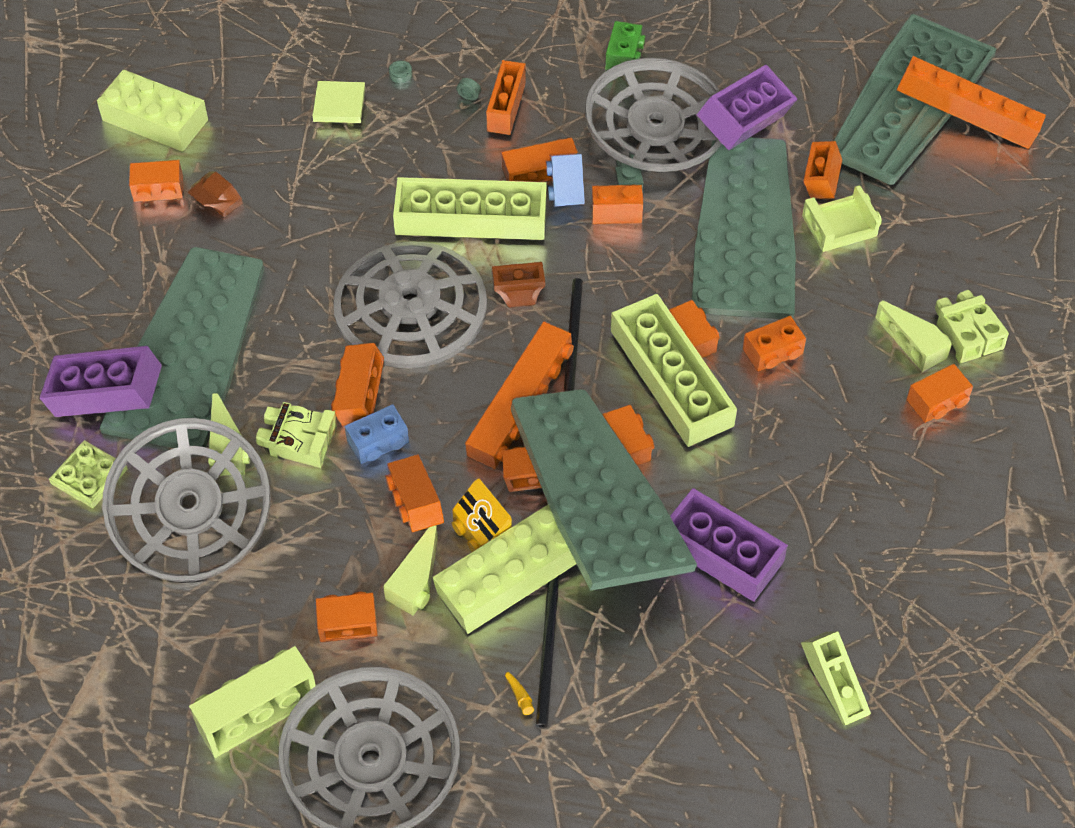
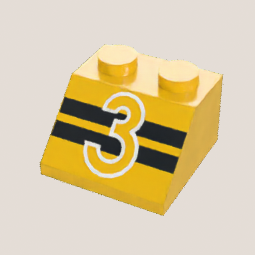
M479 478L472 483L452 509V527L459 536L463 535L471 552L512 527L511 516Z

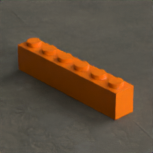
M915 56L912 57L897 88L899 92L1027 149L1030 148L1040 132L1046 117L1043 113Z
M543 321L465 442L468 457L493 469H496L500 461L503 462L502 451L510 450L509 447L513 440L517 441L520 437V432L510 410L513 399L547 394L550 381L558 377L564 359L568 360L573 352L574 346L572 345L571 333Z

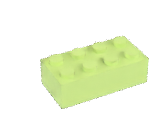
M124 69L97 100L102 121L182 152L208 121L204 100Z
M296 646L289 650L285 649L278 652L273 659L264 664L253 666L245 675L237 679L228 680L220 689L213 693L200 696L189 707L199 733L214 758H217L288 717L300 699L315 687L316 684L311 669Z

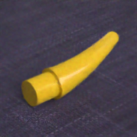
M506 672L505 677L515 693L518 706L521 707L524 715L532 714L534 708L531 697L519 681L510 672Z

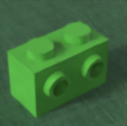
M615 21L606 52V71L626 61L641 59L639 49H644L646 36L642 35V25Z

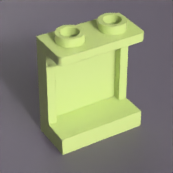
M860 185L854 187L852 196L818 205L813 197L806 199L802 216L822 252L870 239L878 235L879 226L882 223L881 216L878 211L874 210L869 195L864 193Z

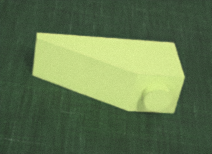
M885 301L879 302L876 320L922 372L948 358L952 343L949 337L942 333L936 325Z
M218 393L212 394L211 421L223 424L240 434ZM210 431L209 449L222 454L231 440ZM239 448L231 462L241 475H245V464H250V457L242 448ZM208 458V463L211 469V467L214 465L216 461L211 458ZM225 468L220 476L231 474Z
M437 526L427 529L383 586L385 600L414 616L419 608L423 609L430 598V587L438 543Z
M824 632L801 642L811 670L842 724L847 725L870 715L871 712L839 632Z

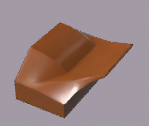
M209 171L194 183L188 191L203 206L212 207L223 217L243 204L241 196L233 185L216 171Z
M542 262L492 266L494 291L501 295L508 308L535 305L540 291L545 287Z

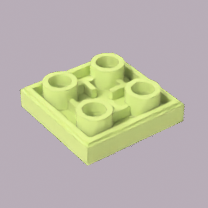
M318 81L313 122L361 123L365 82Z
M84 440L49 478L50 483L89 507L94 508L103 498L106 478L116 458ZM127 465L123 468L119 479L128 470Z

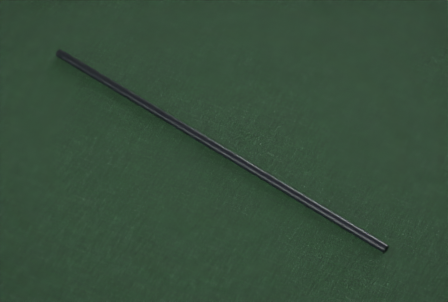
M575 278L572 282L568 332L571 333L574 349L570 358L566 360L564 391L574 390L583 285V281L580 278ZM559 576L547 584L536 727L542 729L548 727Z

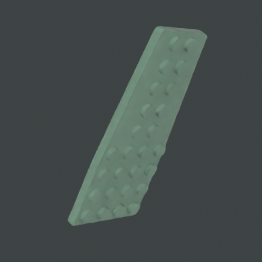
M911 14L881 56L834 139L842 157V164L887 184H895L952 116L897 91L912 57L915 56L976 84L995 56L997 48Z
M748 138L731 150H728L721 144L720 148L709 157L694 251L692 300L698 308L703 309L705 314L783 319L791 315L794 320L796 252L786 143L779 139Z
M199 247L190 249L137 346H148L162 365L150 407L146 409L106 412L100 425L102 434L133 440L145 430L162 422L181 418L211 420L212 394L218 393L224 403L232 381L264 272V265L261 259ZM187 429L190 446H207L210 431ZM176 431L159 436L149 443L178 448Z
M579 389L513 399L510 410L557 527L590 591L695 571L697 563L662 501L585 390Z

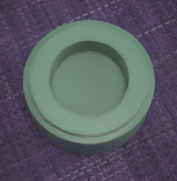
M402 60L393 62L389 66L390 79L396 83L408 82L412 78V66L410 63Z
M462 78L456 88L458 94L467 100H476L481 93L480 85L469 78Z

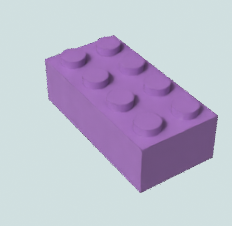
M764 65L711 96L697 113V116L728 150H731L782 118L798 99L767 65Z
M148 346L56 355L53 357L40 400L55 417L146 409L150 407L162 365Z
M694 488L691 489L670 516L694 557L697 567L753 602L784 563L787 544Z

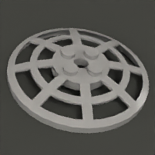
M659 58L626 61L604 72L589 90L585 108L587 127L599 147L608 155L626 165L656 172L687 169L711 157L722 144L712 132H705L706 126L697 116V113L709 98L720 92V89L706 75L680 62ZM646 70L670 72L671 76L667 84L655 82L638 84L633 72ZM620 76H625L629 87L619 92L612 101L599 95L600 91L608 83ZM680 76L698 84L709 94V97L697 102L690 94L677 88ZM653 90L664 93L662 97H645L642 91ZM633 94L636 102L629 110L618 106L623 99ZM673 95L684 100L690 107L682 110L675 102L671 101ZM594 102L607 109L606 124L608 131H596L592 120ZM614 113L627 119V128L615 129L613 123ZM696 114L698 131L684 128L685 118ZM658 119L661 123H653L651 120ZM633 136L641 144L637 150L621 138ZM680 136L694 139L681 150L673 143ZM614 139L624 150L634 154L633 159L617 152L603 140ZM701 140L716 141L708 151L694 159L688 160L684 156L695 149ZM650 146H664L669 153L650 154L647 152ZM644 158L651 160L675 159L678 163L652 164L643 162Z
M427 242L394 243L367 253L348 268L340 279L334 297V316L338 330L344 340L349 345L365 344L348 327L362 319L371 330L382 336L378 349L384 357L383 365L394 368L426 367L452 358L475 339L482 328L487 310L486 288L475 267L455 251ZM407 249L430 251L427 256L419 254L395 256L393 253L394 251ZM441 254L451 257L462 264L471 274L457 276L448 265L437 258ZM383 255L386 259L373 266L364 277L351 276L362 265L378 256ZM409 260L423 261L417 270H403L399 263L400 261ZM388 265L393 272L384 281L372 278L379 270ZM432 265H435L449 277L435 280L428 274V271ZM477 284L479 304L475 316L462 309L464 299L462 285ZM345 285L358 286L356 293V306L358 310L343 317L341 309L343 288ZM455 287L456 297L454 305L441 300L440 289ZM365 288L378 289L379 300L364 305ZM406 294L416 295L415 298L410 300L403 298ZM438 309L448 313L440 323L433 327L430 326L428 319ZM382 310L390 319L387 327L385 328L378 324L370 314ZM456 318L470 324L469 328L457 340L446 347L439 348L435 335L447 329ZM399 324H418L421 331L398 332L397 329ZM425 339L430 352L410 356L387 353L392 340L419 341Z
M181 418L162 422L145 430L122 449L113 462L106 478L102 510L105 526L112 542L133 566L146 574L162 580L192 582L211 578L227 571L252 550L262 535L268 520L271 505V489L268 474L261 458L252 445L239 433L211 420ZM187 429L211 431L225 436L231 441L222 454L207 447L190 446ZM176 431L178 448H173L160 454L149 464L136 454L141 447L153 439ZM239 448H242L254 463L260 476L261 485L250 488L245 487L240 472L231 462ZM191 455L205 456L216 462L208 473H205L201 470L192 469ZM180 457L181 470L170 474L168 477L163 476L156 470L165 462ZM129 462L141 472L133 487L131 504L114 505L117 481L123 468ZM225 468L234 478L237 485L236 491L222 493L216 483L217 478ZM149 478L159 486L155 502L140 503L142 490ZM186 496H195L196 504L190 509L182 507V501ZM263 496L259 523L254 534L248 540L237 532L245 517L247 500ZM239 502L237 515L230 527L219 519L223 504ZM157 513L160 521L164 524L154 537L145 528L141 515ZM132 515L136 530L147 543L136 555L128 549L122 540L114 516ZM212 527L223 535L215 543L199 549L198 534ZM174 532L187 536L188 551L175 550L162 544ZM229 541L242 549L223 565L200 573V557L216 552ZM155 551L172 558L188 559V574L163 572L144 562Z
M364 667L344 671L329 677L313 687L300 699L283 727L279 743L278 761L281 778L288 796L296 808L310 822L320 828H352L357 816H379L393 811L396 812L402 824L391 828H412L426 819L442 803L450 791L457 775L460 760V740L455 719L448 705L427 683L411 674L396 669ZM379 680L388 682L383 699L364 698L347 703L340 690V687L361 681ZM399 685L408 687L421 694L435 707L437 712L422 721L411 709L395 702ZM329 693L336 710L332 711L320 723L313 735L296 729L307 711L319 699ZM366 708L380 709L377 721H364L360 723L357 722L352 712ZM392 712L406 718L414 728L400 735L395 728L389 725ZM342 718L347 730L341 735L338 742L335 743L323 739L328 729L337 720ZM442 722L447 727L451 742L450 767L432 765L433 745L429 732ZM419 738L422 739L424 746V764L407 761L406 746ZM292 741L309 747L307 764L311 781L298 786H294L289 767V752ZM318 750L334 755L336 770L321 777L317 767ZM372 750L379 754L378 759L374 762H366L362 759L367 751ZM403 773L419 775L414 786L405 795L400 797L393 784L397 782ZM428 778L446 779L433 802L420 814L413 817L406 804L420 793ZM343 781L347 786L354 789L349 804L336 798L327 790V787ZM318 791L320 796L331 806L345 812L339 827L329 824L316 816L304 804L301 797ZM383 791L389 801V804L383 806L361 807L366 793Z

